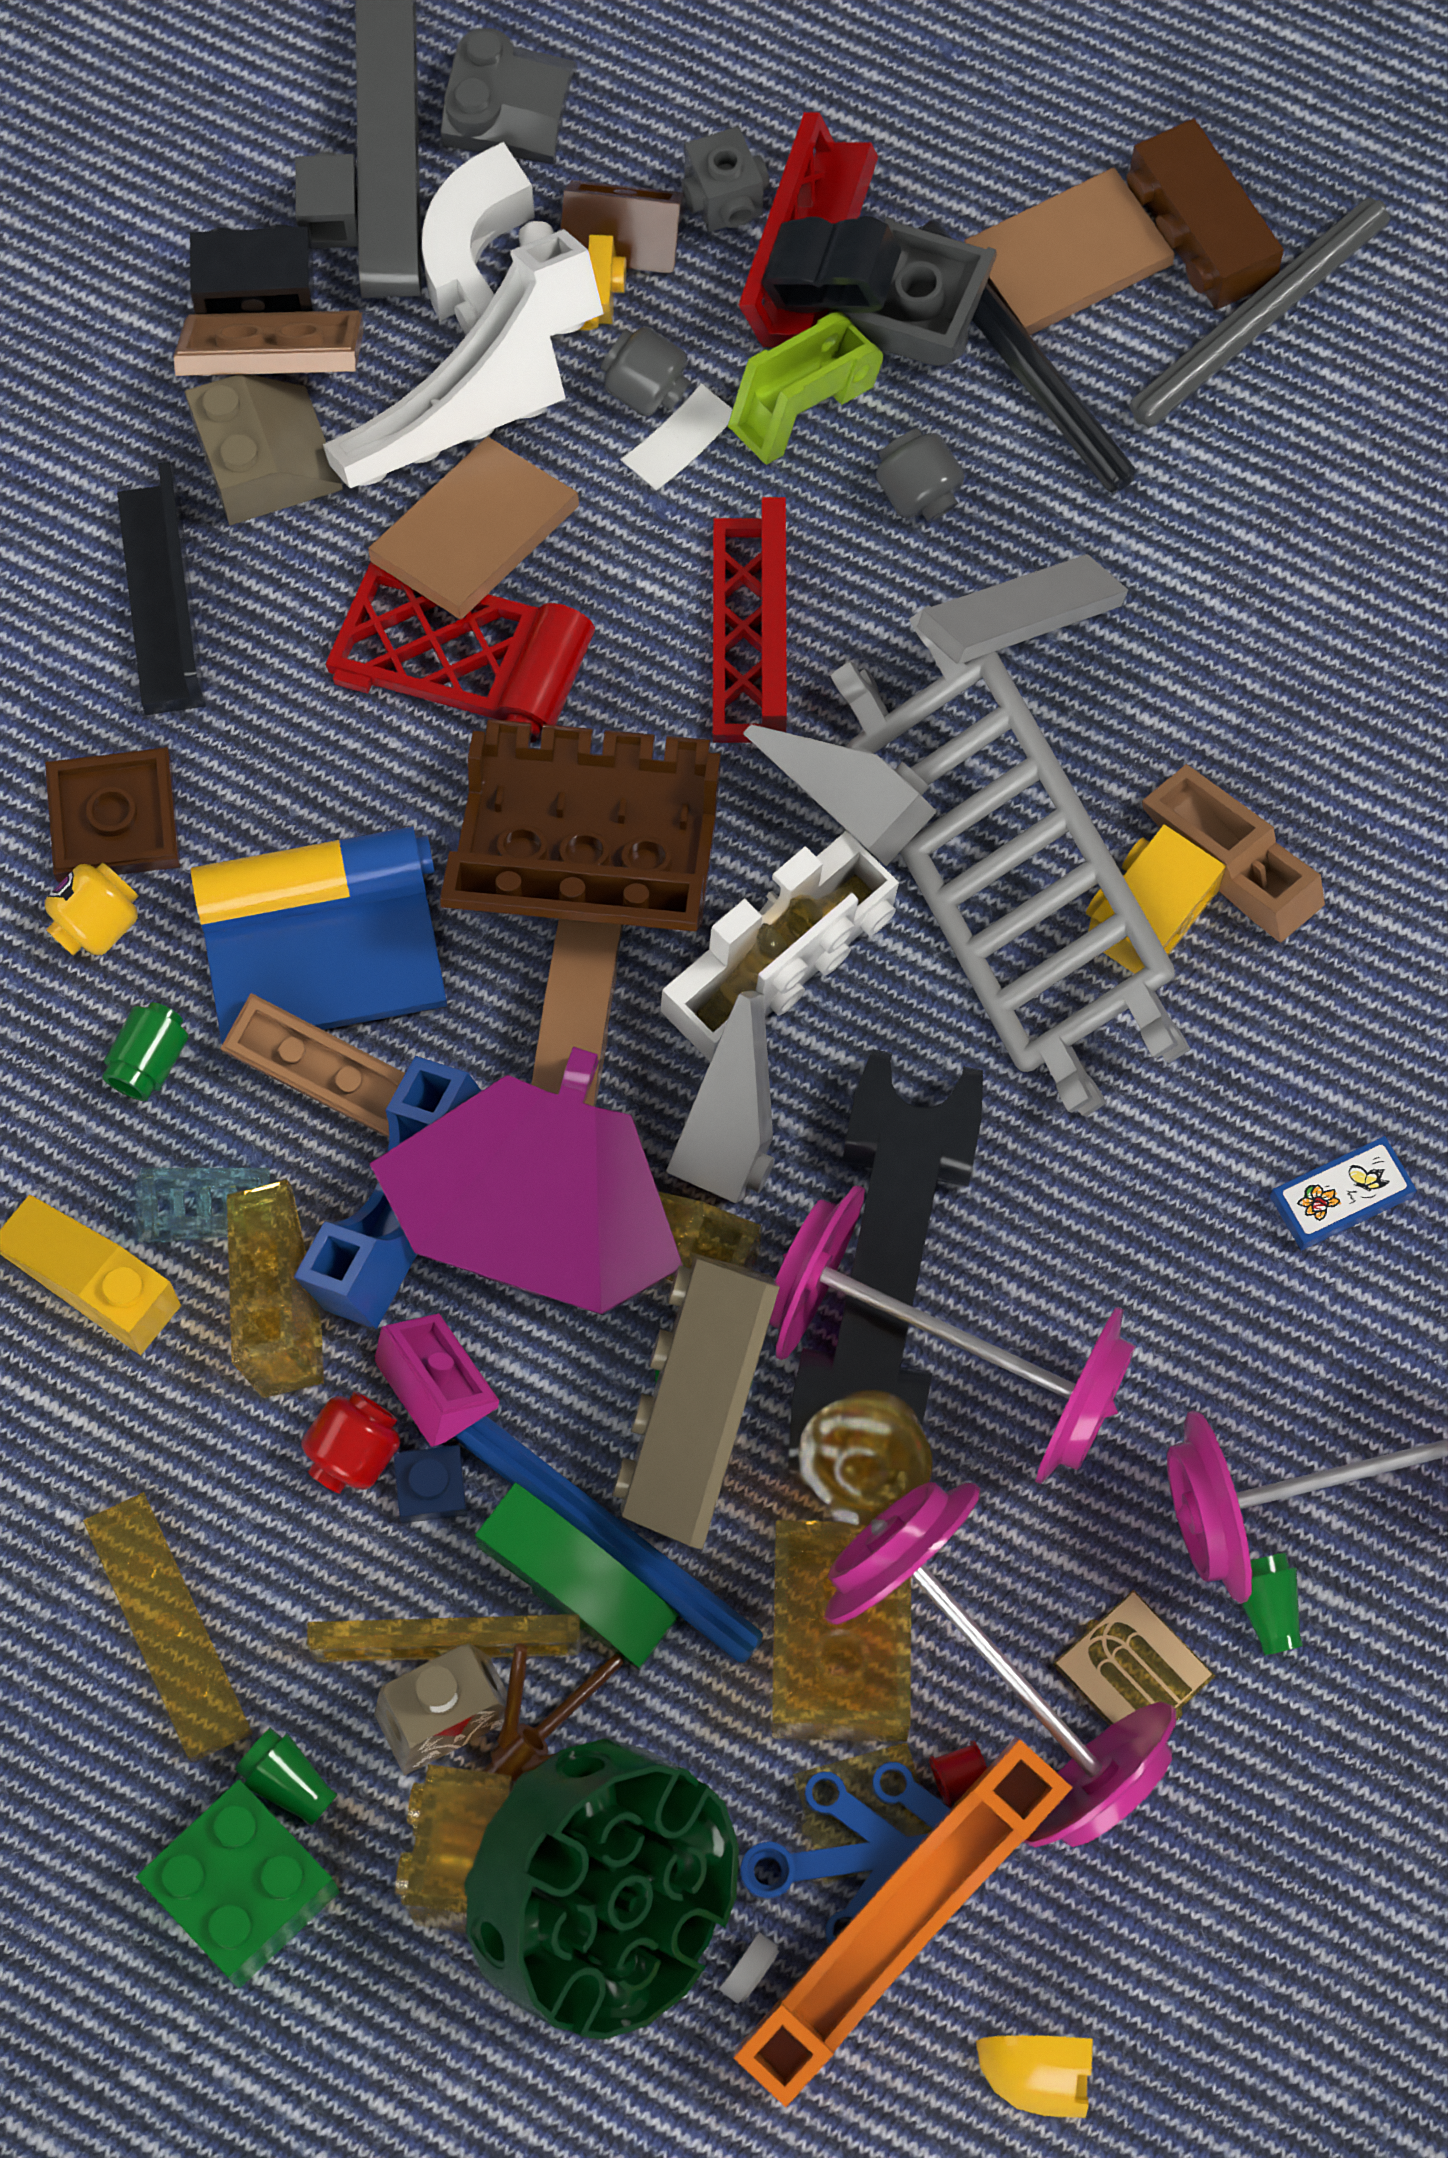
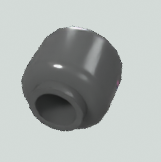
M648 326L641 327L634 333L625 329L600 366V369L607 373L604 378L606 391L642 416L654 414L661 405L672 411L691 383L689 379L683 376L688 365V356L685 351Z
M916 428L898 437L879 452L882 462L876 469V479L900 517L905 519L915 518L923 514L929 523L940 518L958 504L953 494L961 488L965 475L946 442L939 434H922L920 429Z

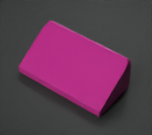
M439 1313L381 1327L375 1353L376 1365L432 1447L448 1441L498 1408L499 1399Z

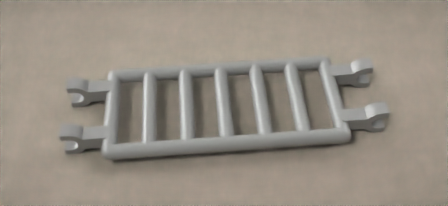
M922 609L912 616L909 621L919 638L930 650L943 676L889 713L879 696V689L870 671L863 669L859 672L855 664L850 661L830 674L833 682L844 699L850 704L864 730L851 739L846 747L874 754L982 678L984 679L999 707L910 769L927 785H930L1010 729L1015 734L1027 758L919 831L900 851V854L1015 1066L1022 1072H1030L1046 1063L1056 1082L1057 1091L1067 1111L1073 1113L1078 1109L1082 1116L1087 1117L1107 1103L1095 1082L1086 1073L1071 1045L1128 1008L1141 1029L1142 1038L1152 1057L1158 1058L1163 1056L1166 1062L1171 1063L1191 1050L1186 1039L1170 1019L1155 992L1173 979L1175 969L997 652L995 651L967 662L956 664L916 627L924 610ZM1040 780L1056 810L945 884L929 855ZM1067 832H1070L1085 862L973 936L957 906ZM1099 884L1115 914L1004 988H1001L986 958ZM1128 936L1145 968L1033 1041H1030L1014 1011Z

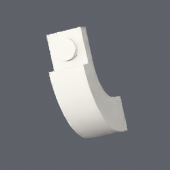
M504 142L471 158L446 179L432 199L423 224L422 253L431 303L440 321L456 314L457 320L466 335L483 315L494 297V293L476 267L481 253L498 236L535 218L532 184Z

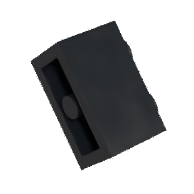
M279 224L264 229L233 230L220 227L206 232H190V295L195 315L315 312L314 258L308 226L292 227Z

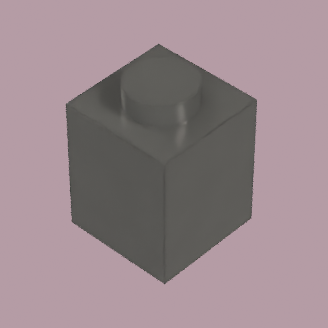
M322 152L314 156H295L296 221L298 227L308 226L312 249L358 247V178L354 154L338 155L332 152Z

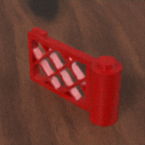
M370 562L325 663L328 672L334 674L332 679L335 685L367 694L371 686L375 685L497 720L532 723L531 743L541 739L543 724H557L595 633V626L587 616L563 604L544 603L538 608L487 594L472 609L477 612L472 614L470 611L461 620L433 632L423 612L438 605L423 595L416 599L414 594L421 595L420 593ZM380 585L404 591L409 601L379 616L376 615L371 605ZM368 614L370 620L364 622L365 617ZM417 616L426 635L397 649H393L384 630ZM500 617L519 622L513 637L491 647L488 646L479 628ZM472 631L482 651L450 665L440 645ZM374 634H378L387 652L366 663L347 659L355 643ZM433 649L443 668L420 679L406 675L401 663ZM503 658V661L499 667L496 660ZM489 664L495 679L488 696L484 697L463 691L457 678ZM394 667L396 672L387 669ZM450 682L452 687L445 686L444 684Z

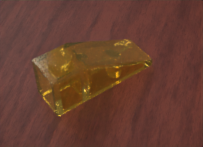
M286 1179L228 1194L227 1221L232 1364L262 1398L323 1384L322 1326L317 1302L294 1278L306 1255L292 1185Z

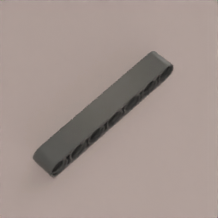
M355 0L358 258L362 298L421 296L416 0Z

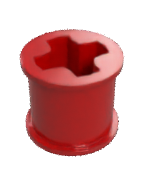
M974 1740L970 1741V1745L937 1758H934L933 1755L929 1757L935 1783L944 1804L949 1808H952V1804L957 1802L987 1769L983 1755Z

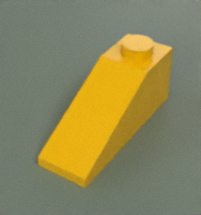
M30 1194L0 1229V1255L140 1356L181 1307L180 1301L169 1280L120 1245Z

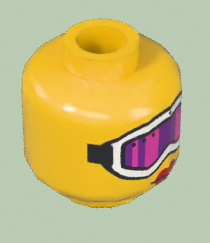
M102 862L97 868L88 864H80L46 898L45 910L54 920L46 931L73 956L81 947L92 955H103L136 922L138 912L133 902L139 896L105 863Z

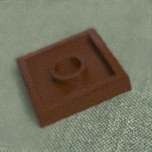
M168 747L45 762L53 874L57 882H62L80 864H88L97 868L103 862L117 875L181 867L172 763Z

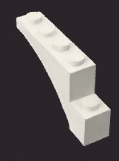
M563 229L511 250L513 262L499 289L477 323L443 363L426 380L395 405L362 426L323 444L330 467L347 486L353 488L358 485L377 483L391 471L410 463L430 461L446 448L466 440L473 441L485 438L499 426L519 418L538 416L548 406L566 399L550 336L574 332L580 329L585 324V321L603 314L587 248Z

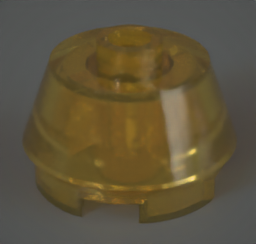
M857 1391L824 1407L808 1422L799 1444V1461L804 1484L806 1485L808 1482L812 1490L829 1505L827 1513L841 1521L855 1525H869L872 1520L914 1488L930 1482L933 1460L931 1448L917 1415L902 1399L884 1391Z

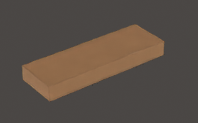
M250 993L222 1044L221 1051L389 1139V1125L385 1110L405 1073Z

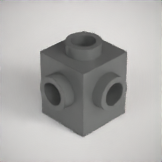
M739 126L684 143L685 178L681 180L684 198L691 213L700 211L708 232L724 227H740L750 222L753 218L763 215V191L770 189L769 175L760 155L752 157Z

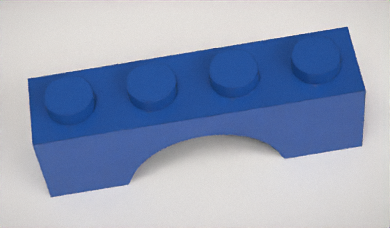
M415 1056L385 1110L389 1125L388 1151L481 1092L482 1090L470 1074ZM379 1182L367 1202L354 1215L339 1222H323L294 1275L297 1282L325 1311L377 1329L417 1256Z

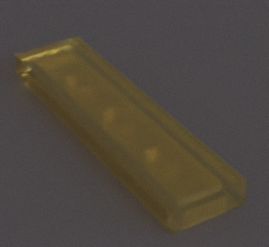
M142 1492L83 1520L190 1762L193 1763L253 1734L145 1493Z
M579 1614L307 1622V1646L317 1663L435 1659L467 1643L486 1653L490 1658L513 1657L514 1647L518 1643L527 1645V1657L568 1656L582 1653V1628Z

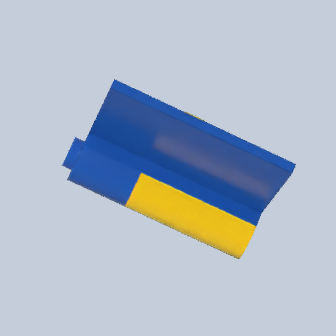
M410 826L191 867L194 896L205 937L222 1044L250 993L322 1030L448 1006L423 879L424 874L435 873L428 836L415 838L414 827Z

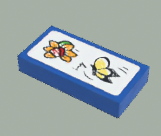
M1383 1136L1272 1189L1270 1198L1299 1249L1302 1251L1413 1198L1417 1189L1386 1136Z

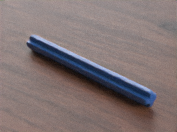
M484 1416L452 1437L512 1485L516 1482L584 1533L676 1611L680 1617L736 1661L744 1663L759 1648L763 1640V1634L760 1629L490 1418Z

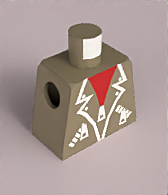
M467 1643L386 1683L380 1688L374 1715L405 1776L502 1726L507 1690L489 1655Z

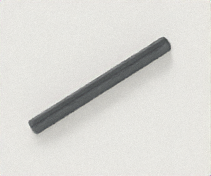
M1371 197L1361 201L1137 394L1129 404L1136 422L1148 428L1157 425L1387 226L1390 216L1386 211L1384 202L1381 200L1376 201Z

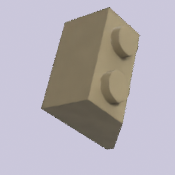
M236 374L185 390L193 426L229 526L343 490L339 475L328 463L323 446L326 440L305 386L250 374Z

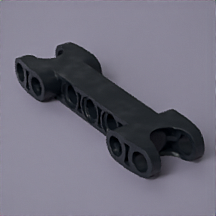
M873 1049L854 1096L842 1163L872 1168L850 1278L913 1307L937 1181L969 1187L982 1120L983 1070L964 1066L962 1075L957 1081L952 1094L943 1103L933 1107H916L900 1098L893 1087L891 1069L893 1053ZM847 1295L835 1354L803 1348L791 1404L788 1470L808 1473L810 1462L815 1456L821 1441L830 1432L840 1428H857L867 1432L876 1440L881 1450L883 1470L881 1488L898 1492L902 1491L920 1442L933 1374L931 1372L901 1367L909 1323Z

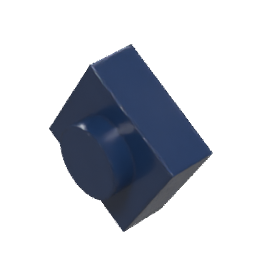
M459 1445L397 1452L394 1454L401 1523L467 1516L462 1456Z

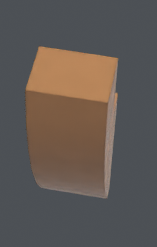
M1185 764L1142 800L1143 809L1160 829L1165 824L1226 865L1219 891L1278 942L1284 941L1325 906L1321 875L1276 843L1274 827L1189 765Z

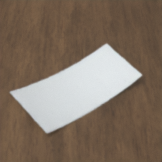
M701 383L691 396L657 430L620 460L655 490H658L693 461L725 429L733 409Z

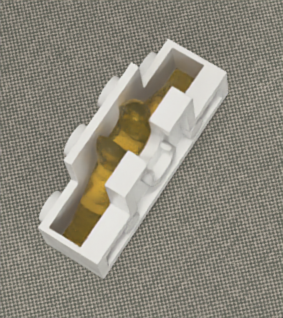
M847 830L819 855L815 856L805 846L774 872L772 879L781 887L780 895L778 897L773 891H770L766 895L768 901L759 912L745 898L712 926L709 950L662 990L660 1011L710 1062L738 994L751 989L764 994L765 1017L772 1011L778 1016L784 1014L802 997L805 992V988L802 985L818 971L825 976L835 970L851 951L847 945L863 931L869 936L874 935L895 914L896 909L893 905L899 882Z

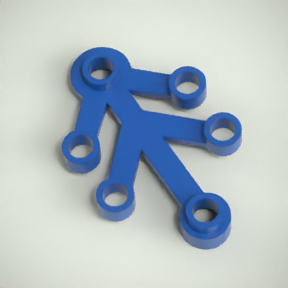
M887 1762L881 1765L872 1778L873 1794L881 1803L891 1806L902 1804L930 1829H933L950 1810L948 1806L913 1781L910 1770L899 1762ZM824 1771L813 1775L806 1784L804 1798L807 1806L819 1815L831 1814L867 1843L790 1854L784 1846L778 1843L761 1842L751 1847L744 1855L740 1867V1877L745 1889L751 1895L763 1900H772L784 1895L790 1889L793 1882L872 1871L845 1910H840L829 1918L825 1926V1938L829 1945L834 1939L833 1926L835 1922L844 1918L851 1920L928 1834L907 1837L847 1792L844 1782L838 1775ZM895 1771L903 1776L905 1790L902 1794L889 1796L882 1791L880 1778L884 1773ZM820 1781L833 1783L838 1790L837 1801L830 1806L818 1804L812 1795L814 1785ZM770 1859L779 1865L781 1876L776 1883L764 1885L756 1879L754 1868L761 1860Z

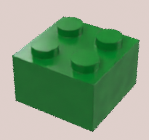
M240 1779L136 1876L138 1881L238 1989L341 1892L333 1878Z

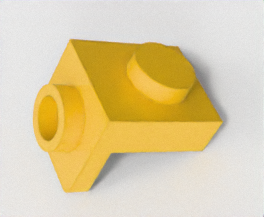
M589 235L588 252L603 314L585 321V324L578 330H593L599 324H613L614 293H625L626 257H616L613 236Z

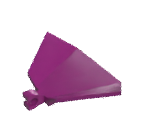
M573 1046L558 1095L506 1075L369 1163L415 1254L475 1273L480 1277L538 1296L542 1295L600 1315L618 1307L676 1273L679 1265L683 1266L632 1115L585 1104L599 1064L598 1054Z

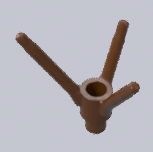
M524 1643L516 1644L510 1670L504 1722L497 1739L499 1745L491 1752L492 1761L478 1774L479 1781L483 1787L489 1792L497 1794L510 1780L516 1782L524 1772L534 1770L552 1757L554 1754H548L549 1750L545 1739L624 1664V1658L620 1654H614L538 1726L532 1728L524 1723L519 1724L528 1647Z

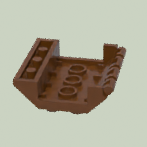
M488 719L486 736L483 731H473L468 753V799L457 852L449 851L440 896V907L698 931L702 926L715 834L721 769V754L710 753L709 739L667 736L664 760L653 759L655 734L605 730L602 754L592 753L593 729L543 724L540 748H530L532 723Z

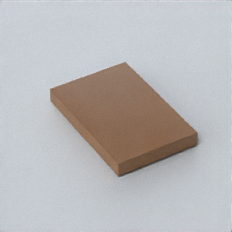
M1114 167L964 240V243L984 249L988 247L996 249L997 257L987 283L1029 335L1173 265L1175 256L1170 245Z
M320 311L188 315L173 355L175 376L355 372L364 333L362 312Z
M487 436L368 548L370 562L461 620L579 507L578 492Z

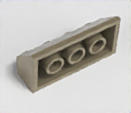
M695 1253L690 1268L678 1266L668 1299V1304L678 1306L671 1332L659 1330L649 1368L660 1371L653 1396L641 1393L630 1432L641 1435L634 1460L622 1458L613 1486L612 1496L622 1499L620 1510L623 1518L688 1546L703 1550L779 1291V1285L771 1275Z

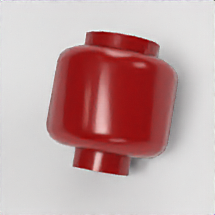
M354 1391L350 1398L344 1396L332 1397L327 1401L301 1442L304 1453L314 1462L307 1471L308 1474L338 1494H341L346 1485L359 1490L369 1489L375 1484L400 1446V1437L393 1428L398 1419L378 1403L357 1391Z

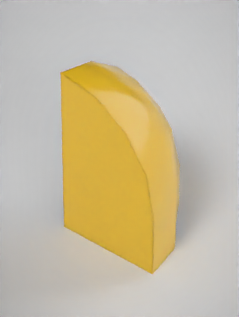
M1013 2035L985 2037L976 2040L981 2071L994 2092L1013 2107L1042 2116L1086 2118L1089 2105L1087 2075H1091L1093 2038Z

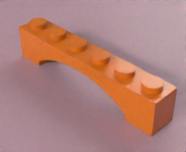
M1015 1737L735 2048L733 2058L784 2107H787L834 2055L840 2044L933 1936L993 1871L1031 1835L1073 1787L1021 1739Z

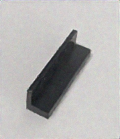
M170 461L158 463L161 486L117 492L141 702L145 715L206 707L180 494Z

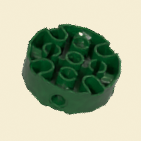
M606 1738L561 1749L534 1770L524 1772L516 1780L513 1790L486 1826L474 1863L464 1882V1892L467 1897L466 1934L481 1975L513 2004L554 2028L572 2031L578 2036L606 2040L651 2024L688 1994L706 1968L705 1965L697 1961L710 1944L716 1924L726 1928L737 1897L739 1844L725 1802L707 1784L699 1781L688 1769L643 1747Z

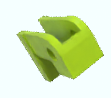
M842 312L831 313L818 320L816 325L769 351L765 349L748 359L728 427L765 465H768L784 455L797 415L831 396L843 405L873 388L884 355Z

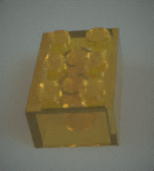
M776 1520L772 1739L903 1742L908 1740L911 1726V1577L881 1601L855 1618L838 1625L828 1623L824 1618L827 1604L837 1591L828 1578L829 1570L841 1552L871 1522Z

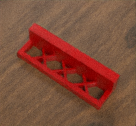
M820 112L803 113L738 304L762 347L775 348L816 325L818 320L825 317L828 309L815 313H797L776 308L763 287L761 281L781 224L790 220L804 219L809 216L823 218L832 224L846 219L858 218L879 158L872 142H834Z
M762 497L761 518H713V743H752L743 734L751 724H725V708L743 692L762 708V724L752 725L786 733V497ZM725 538H761V552L743 567L725 551ZM725 568L734 575L726 583ZM760 569H761V582H759V581L753 576V575H754L756 572H758ZM743 584L761 599V606L744 621L725 605V600ZM725 622L734 629L726 637ZM760 622L762 637L753 630ZM743 638L762 654V659L744 675L725 659V654ZM725 676L734 683L726 692ZM761 676L762 692L756 686L753 685V683Z

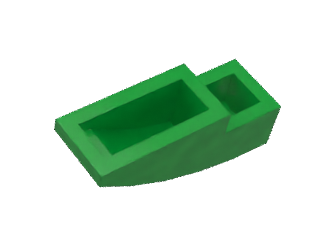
M516 1482L475 1534L478 1549L531 1586L533 1594L611 1651L620 1654L625 1661L637 1670L642 1668L679 1618V1614L628 1569Z

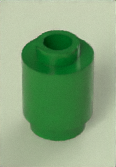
M155 1002L149 1003L147 1008L134 1006L104 1058L107 1068L102 1075L103 1080L118 1092L139 1101H147L152 1091H160L189 1039L188 1033L181 1027L183 1018L172 1009Z

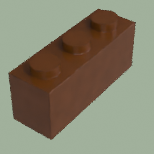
M1195 118L1134 145L1130 172L1127 174L1128 187L1141 205H1146L1156 220V227L1170 247L1176 250L1185 263L1186 274L1194 290L1200 294L1204 292L1216 311L1257 292L1279 273L1284 253L1283 247Z

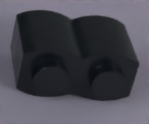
M815 216L790 220L782 223L761 283L776 308L797 313H815L830 308L847 313H871L883 308L902 249L889 225L874 217L861 216L856 219L842 220L835 224Z

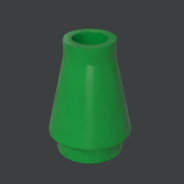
M1286 1553L1250 1560L1252 1593L1247 1602L1241 1604L1261 1643L1264 1656L1303 1647L1299 1625L1297 1567H1289Z
M272 1728L266 1730L234 1769L246 1779L244 1785L249 1790L297 1815L310 1826L318 1820L338 1796L336 1792L327 1786L287 1733L282 1738Z

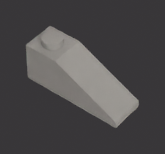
M752 724L743 732L754 745L885 866L897 856L937 812L922 797L929 786L904 762H901L893 770L876 754Z
M752 989L738 994L666 1169V1173L733 1203H738L748 1197L751 1190L757 1193L761 1192L775 1158L767 1155L773 1139L764 994Z

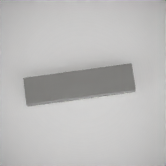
M1085 554L924 609L916 627L956 664H961L1121 607L1128 589L1092 557Z

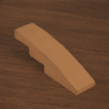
M559 919L531 1085L558 1095L573 1046L598 1054L599 1064L585 1104L596 1107L608 1042V1022L616 985L617 959L624 925Z

